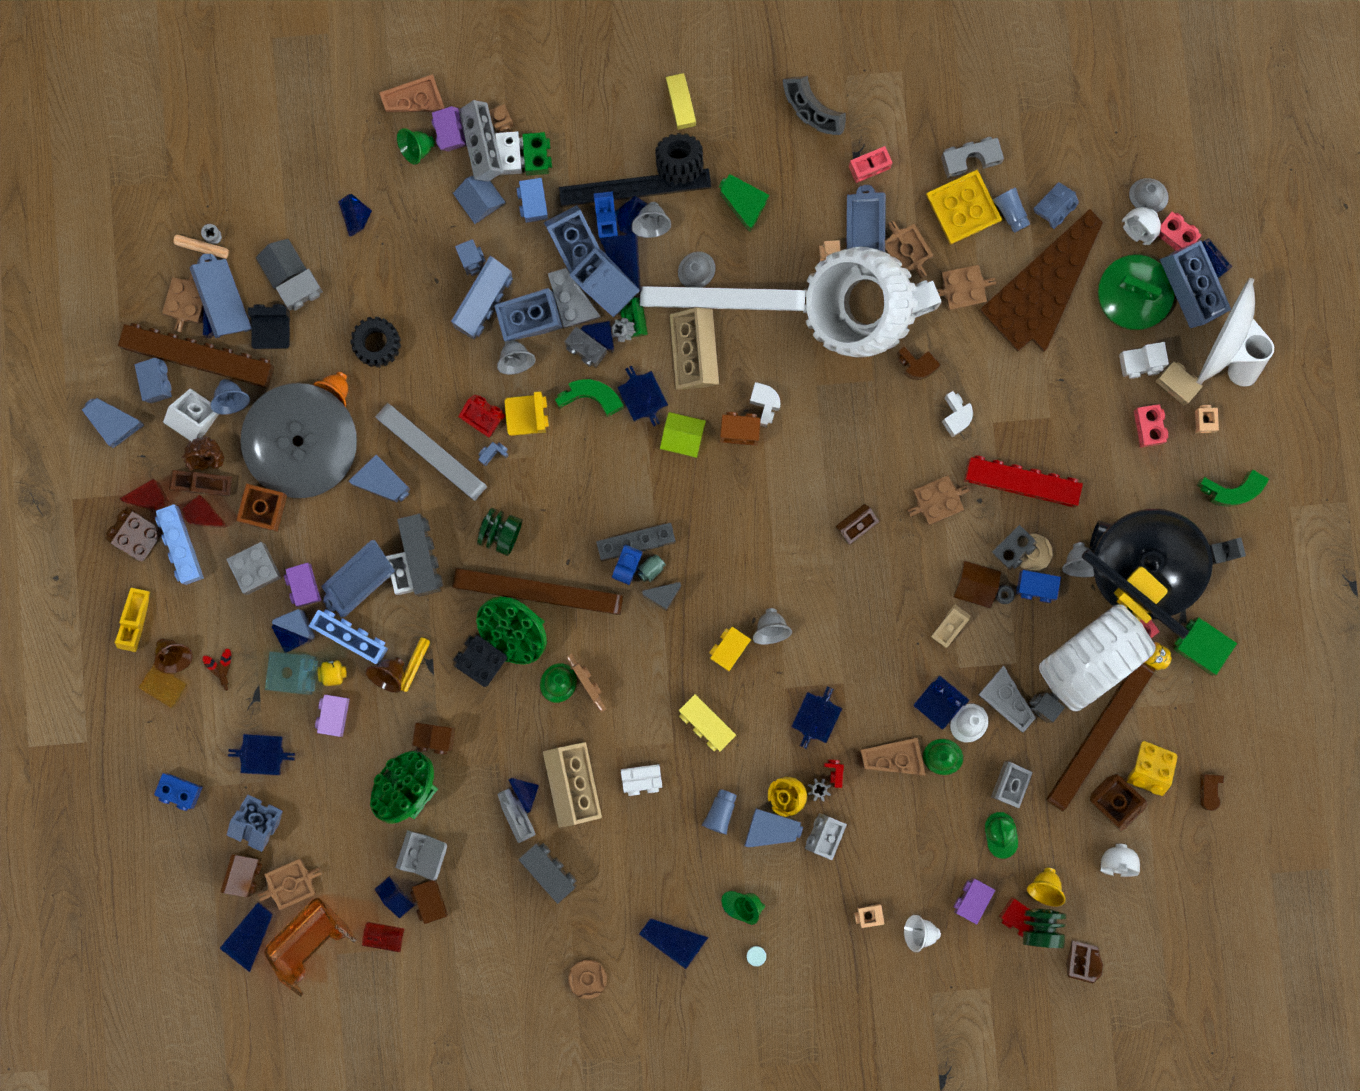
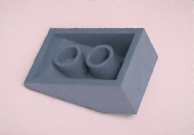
M577 205L544 222L570 274L594 248L600 249Z
M549 288L494 305L505 342L546 334L563 328L553 292Z

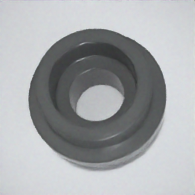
M1002 585L999 587L995 597L999 603L1009 604L1013 601L1015 593L1010 586ZM1003 591L1007 592V598L1001 596Z

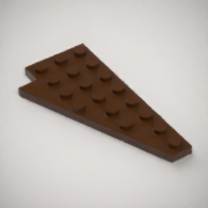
M1091 209L979 310L1017 352L1031 339L1043 352L1047 350L1103 224Z

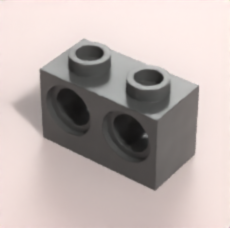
M1019 525L992 553L1009 570L1012 568L1016 569L1023 562L1021 559L1026 554L1029 556L1035 551L1037 542ZM1020 538H1027L1028 544L1020 547L1018 540ZM1012 551L1014 558L1009 561L1005 560L1004 554Z

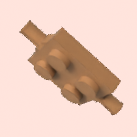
M894 220L889 222L887 225L893 234L885 240V252L890 254L891 257L897 258L902 263L901 268H905L908 271L915 270L920 279L926 277L927 274L922 265L927 260L933 258V254L915 224L899 230Z
M979 265L941 273L943 285L941 289H937L939 296L945 297L949 310L986 303L985 287L996 285L995 277L984 279Z
M191 273L189 279L182 280L172 277L162 314L174 317L177 320L174 331L182 333L184 322L200 324L204 312V306Z
M949 475L913 490L917 499V506L908 509L907 512L910 517L921 513L925 517L928 526L963 512L964 508L960 501V495L970 492L967 484L956 489Z
M572 654L565 657L571 666V670L575 671L594 701L592 703L597 707L598 711L602 713L607 710L599 696L601 693L600 688L596 682L591 683L589 680L591 674L586 666L581 667Z
M300 858L264 874L268 883V890L258 894V897L266 894V896L259 898V900L263 901L272 897L278 909L281 910L316 894L312 885V879L322 875V871L318 872L321 870L320 867L308 871Z

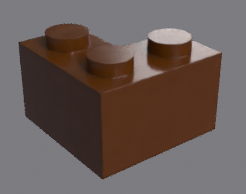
M415 723L412 746H417L416 750L428 752L429 748L434 749L436 754L447 755V751L453 750L456 728Z

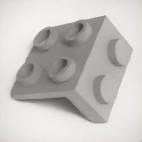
M407 830L395 868L416 873L435 881L440 873V868L446 854L447 843L425 834Z

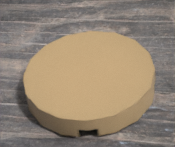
M1030 534L1036 540L1037 544L1035 546L1037 548L1029 556L1026 554L1021 559L1023 562L1020 564V567L1026 571L1036 572L1048 566L1052 559L1053 551L1049 540L1039 534ZM1020 538L1018 541L1020 547L1028 544L1027 538Z

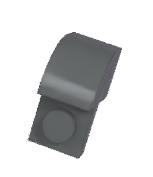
M1242 538L1209 545L1213 565L1246 556Z

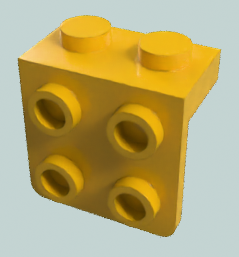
M534 392V395L505 399L507 432L510 436L546 433V427H549L548 415H544V408H547L546 396H542V392Z
M1142 566L1138 567L1127 579L1129 583L1155 604L1167 594V589ZM1120 588L1114 592L1119 598L1117 602L1126 608L1129 607L1133 611L1132 614L1139 621L1142 619L1147 624L1152 619L1146 609Z
M1143 741L1139 747L1136 765L1128 775L1127 782L1135 787L1163 796L1172 785L1177 754Z

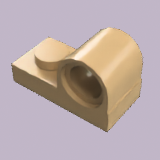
M955 604L931 637L947 648L969 621L971 615Z

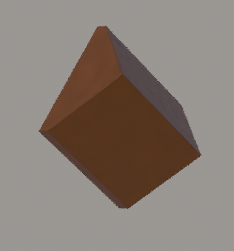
M964 561L953 597L991 608L999 589L1001 572Z

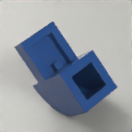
M613 191L595 193L594 201L599 238L618 236Z
M624 545L612 578L630 585L643 552Z

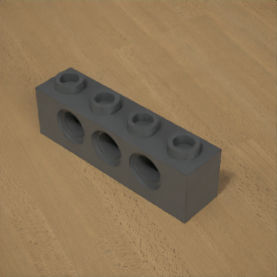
M671 523L596 541L601 562L619 558L624 545L643 552L675 544L676 540Z

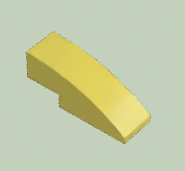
M684 73L666 77L677 130L696 126V119Z

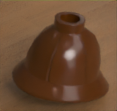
M164 638L156 643L154 665L158 671L169 674L177 673L187 668L192 662L193 654L189 647L179 644L174 640Z
M398 657L395 659H385L376 666L368 667L365 673L368 679L378 687L389 692L398 693L402 688L404 662Z

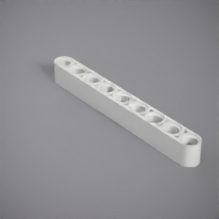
M641 287L640 306L804 311L805 291Z

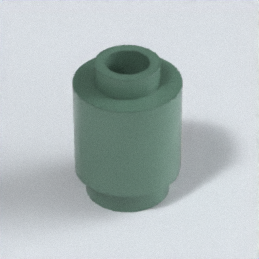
M654 554L637 568L639 571L637 575L644 582H651L664 570L663 567L666 564L659 556Z

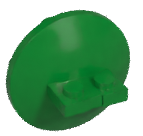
M1128 255L1117 259L1107 267L1098 284V301L1103 313L1111 322L1128 330H1144L1155 326L1168 314L1174 300V291L1162 264L1144 255Z
M500 596L490 598L479 608L476 617L478 632L483 640L506 655L507 659L505 662L526 665L535 662L544 653L547 644L546 633L543 627L545 621L526 605L515 598Z
M418 751L402 753L394 759H389L380 774L375 776L370 807L376 818L388 824L399 823L408 817L415 820L425 804L438 790L433 785V764L426 755Z

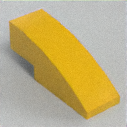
M130 588L115 641L118 649L132 652L137 651L150 596L149 591Z

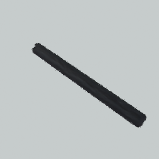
M1087 549L1082 554V558L1181 639H1184L1189 634L1185 627L1090 550Z

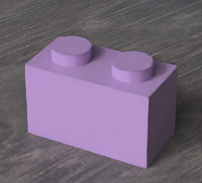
M324 695V698H320L319 709L321 714L320 717H317L315 728L318 729L317 733L343 737L350 699L331 695Z

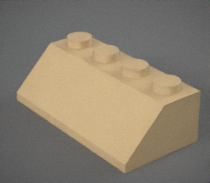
M696 307L670 314L676 389L705 388L718 385L719 377L713 309Z
M586 742L543 751L559 828L602 818Z

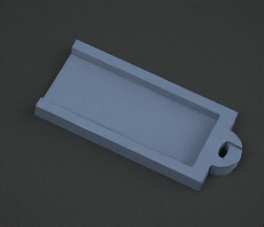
M863 185L858 188L856 194L847 195L846 249L870 247L885 252L886 194L884 192L876 193L872 186Z
M203 254L198 259L197 264L191 265L190 271L215 338L227 334L250 331L251 325L227 260H217L213 254Z
M375 540L367 543L321 586L326 593L323 602L329 611H337L340 617H346L395 572Z

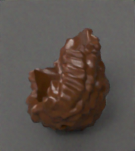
M205 436L193 439L184 448L185 451L182 458H184L183 462L186 463L185 466L189 468V471L194 470V468L203 471L208 469L209 466L213 469H218L223 465L225 458L223 452L220 450L216 440Z

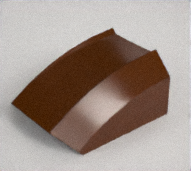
M1118 774L1107 777L1091 793L1090 802L1120 832L1125 830L1148 805L1147 801Z

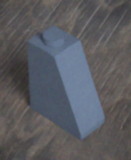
M98 398L89 400L82 409L106 443L112 448H115L144 426L141 421Z
M377 455L349 480L355 487L396 503L399 500L402 502L409 495L408 491L410 488Z
M755 808L744 846L756 847L796 841V837L800 838L803 827L800 826L801 822Z

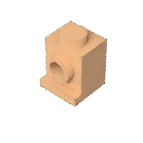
M840 240L824 241L823 246H819L820 261H824L828 255L840 251Z
M1201 405L1200 408L1195 410V434L1219 431L1218 408H1212V405ZM1203 416L1207 417V423L1203 422Z
M881 904L857 907L858 912H854L855 922L860 924L861 928L884 925ZM870 912L871 918L865 919V913Z

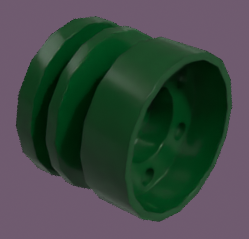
M491 507L480 525L477 545L483 546L487 540L486 548L490 549L494 542H496V552L509 556L518 538L523 519L509 515L506 521H503L504 512L500 511L496 517L497 509Z
M1044 908L1025 910L1024 915L1033 917V920H1024V923L1033 926L1032 930L1023 931L1024 945L1064 948L1065 935L1056 932V929L1066 927L1065 923L1057 922V919H1066L1065 913Z

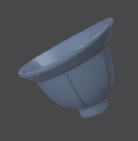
M223 379L219 382L214 392V398L210 406L212 411L217 414H232L248 406L250 397L242 392L237 384L228 379Z

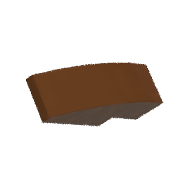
M172 470L169 490L230 496L232 477Z

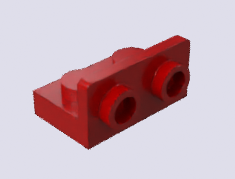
M474 394L467 400L458 417L490 438L506 415L502 413L499 407L487 403L484 397Z
M828 759V763H823V767L835 768V772L831 771L830 783H834V788H842L844 764H840V760Z

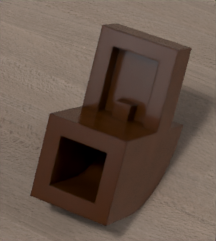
M905 346L897 353V359L900 364L908 367L903 374L913 380L925 379L941 366L929 351L918 360L912 356Z

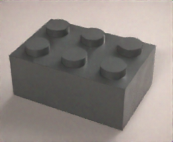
M538 842L518 860L558 904L576 888L575 882L577 880L570 872L567 874L562 869L564 865L557 857L553 859L549 855L551 851L544 843L540 844Z

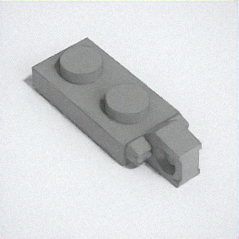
M510 789L498 793L502 810L517 842L520 843L535 836L536 833L521 801H517L513 797Z

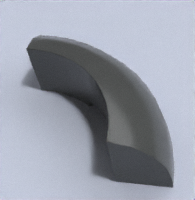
M808 76L783 79L787 100L796 111V115L804 123L826 134L841 135L843 133L846 113L836 112L822 105L811 91Z

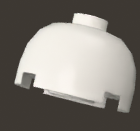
M1138 207L1131 210L1122 219V222H1125L1123 228L1126 233L1136 242L1139 240L1143 241V245H1150L1160 233L1161 223L1158 214L1152 209Z
M1116 844V847L1108 849L1103 854L1101 872L1108 875H1113L1114 872L1121 874V877L1137 876L1140 873L1139 857L1135 851L1127 848V845Z

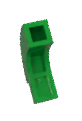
M591 379L576 380L569 383L571 391L565 390L557 395L558 398L555 399L559 409L580 398L593 399L601 405L607 417L624 409V405L613 389L602 382Z
M1252 469L1247 472L1242 483L1234 489L1224 488L1206 477L1201 478L1196 486L1201 488L1200 491L1209 496L1213 495L1209 502L1219 506L1231 507L1244 504L1257 497L1265 488L1269 478Z

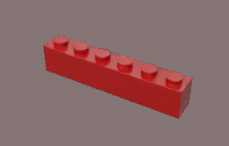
M974 455V458L968 459L963 481L1073 508L1079 505L1083 483H1079L1076 478L1067 477L1066 480L1059 478L1060 475L1048 473V475L1041 474V471L1037 469H1030L1028 471L1022 469L1020 465H1004V462L999 460L985 461V457Z

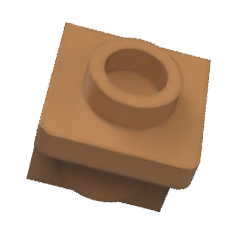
M505 104L489 110L496 133H506L511 130V127L514 125Z

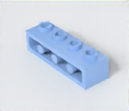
M171 505L157 510L155 520L158 527H162L164 533L161 535L165 546L168 545L170 550L168 557L170 562L175 565L176 570L174 574L177 581L187 585L204 579L179 506Z
M327 609L324 612L321 610L316 612L309 624L310 628L376 665L381 662L388 650L384 646L386 642L377 637L374 640L367 637L368 632L361 628H358V630L351 628L352 623L343 618L341 621L335 619L334 616L336 614Z

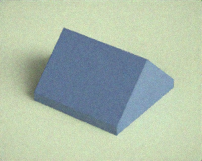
M474 176L466 178L453 193L474 224L506 203L491 181L476 180Z
M297 609L272 621V624L313 640L315 638L312 628L309 627L308 617L303 610Z

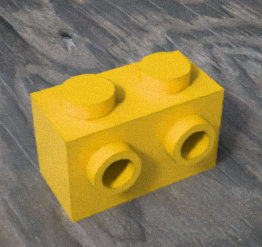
M731 627L730 630L726 628L720 636L723 639L720 645L715 644L709 652L712 655L710 659L728 672L751 641L750 638L734 627Z

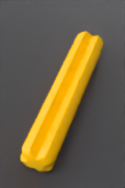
M423 637L420 638L404 672L401 682V690L404 692L408 691L430 644V641Z

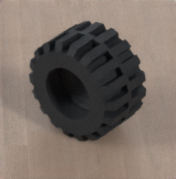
M677 133V135L670 134L669 137H664L662 141L658 142V147L655 149L656 167L662 179H666L669 183L674 182V184L682 182V184H685L686 181L691 182L694 181V178L699 177V173H702L704 167L703 148L700 141L696 140V137H690L686 133L684 135Z
M375 316V319L368 317L366 321L361 320V324L354 327L355 332L351 333L352 340L350 342L353 352L362 363L370 367L376 366V368H379L381 365L387 366L389 361L393 362L395 360L394 357L398 356V350L401 349V339L397 330L391 322L389 323L384 318L380 319V317ZM376 332L383 333L387 338L384 348L378 352L368 351L365 347L368 336Z

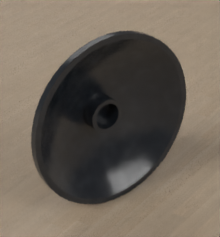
M1144 509L1129 513L1113 524L1098 520L1093 530L1089 549L1094 550V554L1124 579L1127 580L1138 567L1142 566L1167 589V594L1156 605L1170 616L1179 614L1192 606L1207 588L1213 566L1211 549L1203 532L1187 517L1165 509ZM1093 567L1095 581L1101 594L1112 606L1118 605L1117 600L1119 598L1114 592L1119 587ZM1148 613L1152 619H1157L1151 613Z

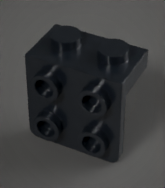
M256 304L253 307H248V316L251 318L252 348L288 349L290 347V311L282 304H274L273 307Z
M474 633L473 636L469 635L465 640V648L462 652L458 651L453 657V666L481 686L487 687L507 657Z

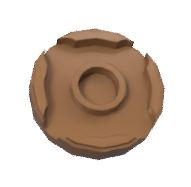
M584 959L577 962L571 968L568 975V984L571 991L580 998L592 999L599 996L607 984V974L599 962Z

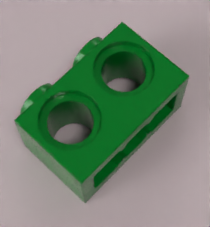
M545 132L522 134L526 176L549 174V168H552L551 156L547 155V150L551 149L550 138H546ZM535 141L542 143L539 148L532 147ZM536 160L543 161V164L539 167L533 165Z

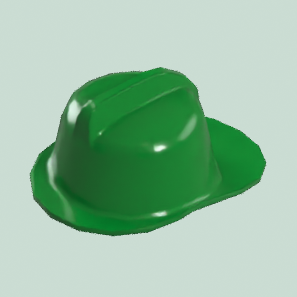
M1004 812L991 814L985 823L989 851L997 858H1009L1018 848V836L1014 820Z
M728 891L723 894L721 899L722 907L729 916L750 925H754L759 921V915L765 908V904L754 893L741 894L735 891Z

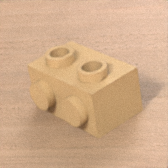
M1173 361L1155 382L1185 406L1203 386L1196 383L1198 378L1188 374L1182 364Z

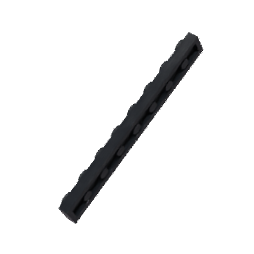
M709 168L703 169L702 173H699V177L694 178V181H686L685 184H682V182L674 184V182L669 183L666 179H662L659 174L559 187L561 207L595 203V193L613 191V199L616 201L711 189Z

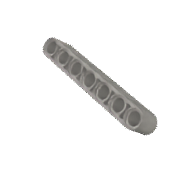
M388 402L375 416L383 425L474 501L487 488L482 481Z

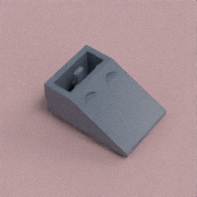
M594 248L569 275L612 317H615L640 291L602 250Z

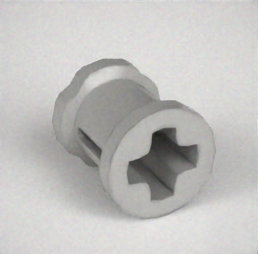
M207 224L201 230L202 237L209 244H218L222 239L221 232L213 224ZM210 232L215 233L214 236H209L208 234Z

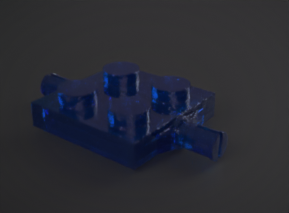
M633 366L627 367L625 370L630 379L625 384L617 387L633 421L636 422L642 418L649 417L653 427H656V423L658 426L661 423L656 413L667 407L668 403L652 371L644 375H636Z
M827 686L823 696H815L809 692L806 693L791 725L792 728L804 735L799 746L807 749L811 739L827 743L842 711L841 707L834 705L829 700L834 689H830Z
M243 734V744L240 750H228V752L236 753H228V757H240V773L281 775L283 760L295 761V757H288L295 756V753L284 752L282 736Z

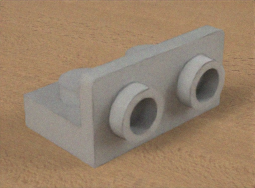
M819 813L814 821L812 832L807 838L805 849L833 860L847 824Z

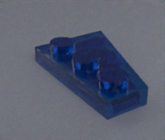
M630 234L599 238L605 249V254L640 290L638 235Z
M257 902L220 946V949L250 972L273 913L260 902Z
M651 918L638 934L684 969H687L709 938Z

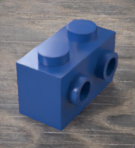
M1022 570L1019 573L1016 594L1021 595L1022 599L1032 600V597L1040 598V602L1051 603V601L1057 600L1061 577Z
M163 773L154 795L159 797L158 800L163 803L169 804L173 802L177 804V808L187 811L188 809L195 808L203 787L169 773Z

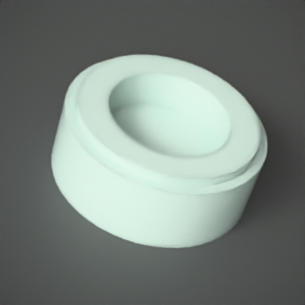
M753 946L747 952V960L753 966H761L766 960V953L763 948Z

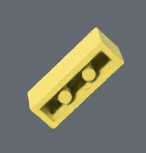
M696 695L679 710L681 713L679 717L686 724L690 722L695 727L693 731L700 738L704 736L708 740L706 744L714 752L716 750L720 752L736 736Z

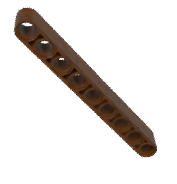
M455 568L452 588L616 615H621L624 598L623 595L457 568Z
M1144 662L1123 679L1046 799L1047 802L1062 812L1068 807L1154 674L1155 668Z

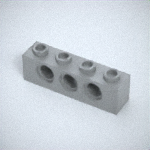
M473 100L459 109L474 179L489 182L502 174L503 168L488 104Z

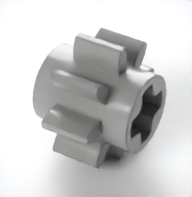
M627 318L615 320V324L611 327L612 337L618 338L619 342H624L625 339L632 340L631 336L636 332L633 327L634 323L628 322Z
M815 778V784H808L811 791L807 794L814 795L813 801H816L818 797L825 801L823 796L831 795L827 792V788H830L831 785H825V779H822L820 783ZM818 784L820 787H824V790H822V795H819V793L814 792V790L817 789L816 785Z

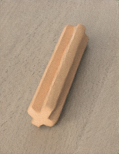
M178 234L175 235L173 243L177 246L205 254H213L219 258L227 259L229 255L227 248Z

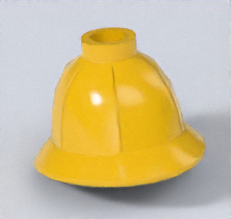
M1045 868L1044 872L1037 875L1033 883L1027 887L1029 895L1042 904L1058 907L1065 903V895L1062 892L1060 878L1056 875V870L1053 868Z

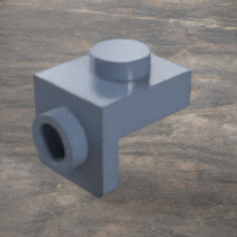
M492 442L488 448L485 446L480 451V458L478 460L486 466L497 452L507 459L509 455L506 451L508 449L501 443L496 445Z

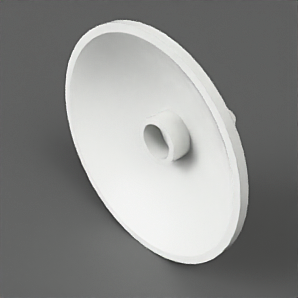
M1253 278L1247 280L1196 383L1202 385L1205 380L1219 373L1226 366H1229L1228 375L1235 384L1250 386L1255 383L1273 355L1274 344L1253 319L1255 311Z

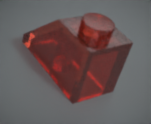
M155 479L148 481L120 498L126 504L150 510L155 509V511L163 508L165 503L169 501L159 482Z
M201 495L197 496L182 509L185 513L183 517L190 525L193 523L197 526L226 528L228 526Z

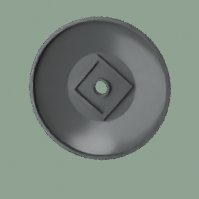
M304 383L282 385L262 395L248 411L241 430L242 455L251 474L267 489L285 493L290 498L317 496L336 486L352 466L357 449L356 428L344 404L329 391ZM296 435L301 436L304 440L300 447L293 444V438Z

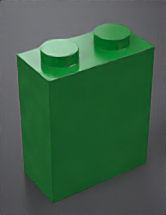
M1201 618L1190 619L1185 626L1189 634L1184 639L1178 637L1174 643L1176 646L1173 650L1211 676L1217 675L1237 643Z

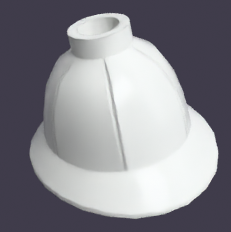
M963 705L956 710L951 718V732L959 741H976L983 736L988 727V716L986 711L979 705Z
M912 915L907 919L904 927V938L907 946L913 952H919L923 947L931 946L940 938L939 928H936L930 921L923 920L919 915Z

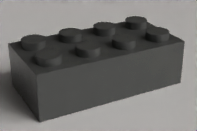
M421 514L397 519L414 594L421 597L441 592L440 587H443L441 575L437 574L436 568H439L437 557L432 554V550L435 547L433 539L428 536L427 531H430L428 519L426 520V517L424 518Z

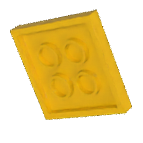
M978 169L926 193V197L950 245L1002 221Z

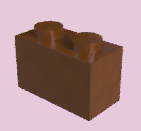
M430 880L412 887L413 891H410L413 902L418 904L419 909L416 911L420 921L427 924L448 916L437 880Z

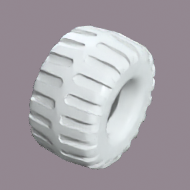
M853 247L828 255L826 260L820 261L815 266L816 273L809 275L807 282L810 283L809 287L804 289L806 305L803 313L808 315L809 319L806 320L808 328L814 329L813 336L818 342H824L823 346L841 355L869 357L895 347L900 342L899 339L904 338L908 334L909 329L907 327L909 324L914 323L916 317L912 313L913 308H917L918 300L914 299L913 292H916L915 283H910L909 281L911 277L910 272L905 268H901L902 263L897 258L870 247ZM866 279L879 284L884 294L883 314L876 322L869 325L857 321L852 315L849 306L850 293L854 286Z
M1118 604L1110 608L1044 659L1039 665V670L1052 692L1070 710L1079 711L1142 665L1154 654L1156 647L1143 624L1125 606Z

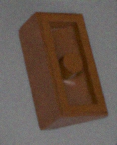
M864 504L836 525V529L850 545L879 523V520L872 509Z

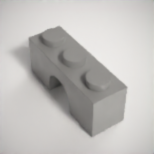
M992 137L984 138L980 143L976 144L974 142L966 143L958 149L950 147L941 156L947 179L965 174L968 169L966 159L969 157L978 158L982 163L983 169L1002 164L1004 160L998 138L992 139Z

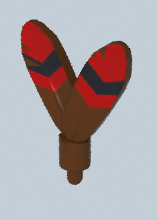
M225 649L222 653L220 665L211 657L203 656L204 665L219 678L221 686L227 691L229 683L226 676L228 675L232 660L230 649Z

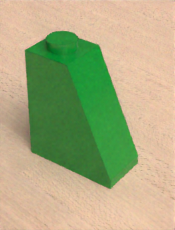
M729 174L727 179L723 178L719 185L721 189L720 196L744 227L751 232L769 200V194Z

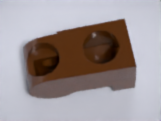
M1200 774V805L1203 809L1214 811L1219 808L1221 802L1218 797V783H1224L1223 775Z

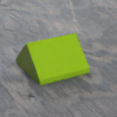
M669 412L660 449L697 458L706 421Z

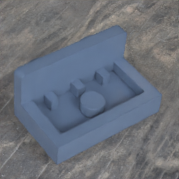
M1058 182L1033 210L1037 215L1047 220L1051 228L1055 229L1077 207L1079 201L1074 191Z

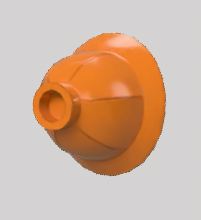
M337 372L313 384L332 393L346 407L345 398L348 394V383L346 382L347 376L344 373Z

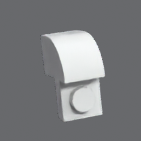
M755 382L750 404L764 407L760 426L767 427L768 423L772 424L774 412H771V410L779 411L780 398L777 392L770 386Z
M952 391L944 398L954 413L946 417L942 423L951 437H954L970 424L973 417V409L970 403L963 407V400L960 395Z

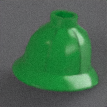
M402 128L397 133L398 147L405 159L413 165L418 164L422 158L427 156L431 147L435 145L432 136H428L420 131Z
M557 663L548 667L540 681V690L545 699L553 703H560L569 699L577 685L575 671L571 670V667L564 663Z
M937 739L926 746L923 752V760L930 771L939 775H950L962 766L963 753L960 747L953 741Z

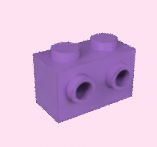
M451 106L432 112V125L436 130V143L440 150L451 151L467 146L459 108Z
M305 563L285 569L287 574L284 575L287 586L290 585L292 593H289L292 604L302 607L321 601L311 564Z
M971 878V880L966 881L963 887L965 892L961 898H957L953 907L956 908L955 913L978 924L995 890Z

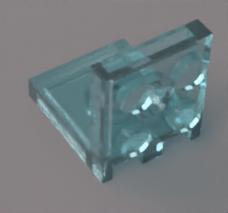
M270 652L265 690L312 695L316 684L314 676L318 668L317 657L305 654ZM289 667L292 670V675L286 679L283 677L282 671L284 668Z

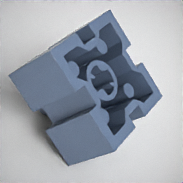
M247 795L241 804L240 810H237L230 821L227 836L240 842L242 839L248 841V846L262 852L269 841L270 835H273L279 826L283 811L271 805L264 807L261 805V800Z

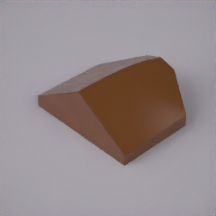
M1073 940L1066 962L1068 977L1094 984L1102 976L1103 969L1099 948Z

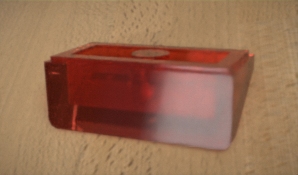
M367 922L363 932L362 946L401 952L404 928Z

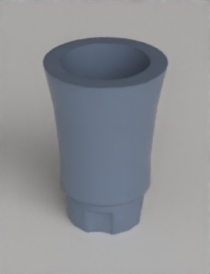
M1013 188L993 199L1008 225H1011L1014 233L1030 225L1017 188Z
M720 789L702 826L727 835L737 795Z

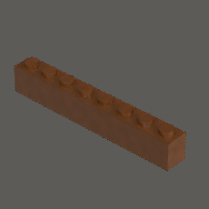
M131 323L130 326L126 324L123 326L118 347L123 350L263 388H269L275 367L270 364L268 359L259 358V360H255L249 354H233L234 351L227 348L218 350L215 349V345L209 343L200 345L197 344L196 340L190 338L181 340L178 339V335L167 333L166 336L160 334L161 331L149 328V331L144 330L141 325Z

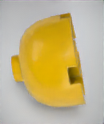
M784 777L773 781L768 789V801H771L773 805L771 808L775 813L784 817L797 814L804 808L807 801L806 788L799 780L792 777Z

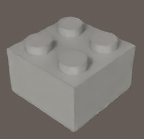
M262 542L226 559L242 593L245 595H249L282 578L266 544Z

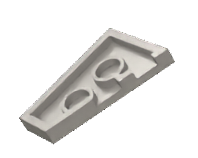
M566 268L548 273L564 329L601 318L578 284L569 276L570 273Z
M1002 666L978 695L1023 733L1035 720V716L1025 699L1021 696L1005 666Z

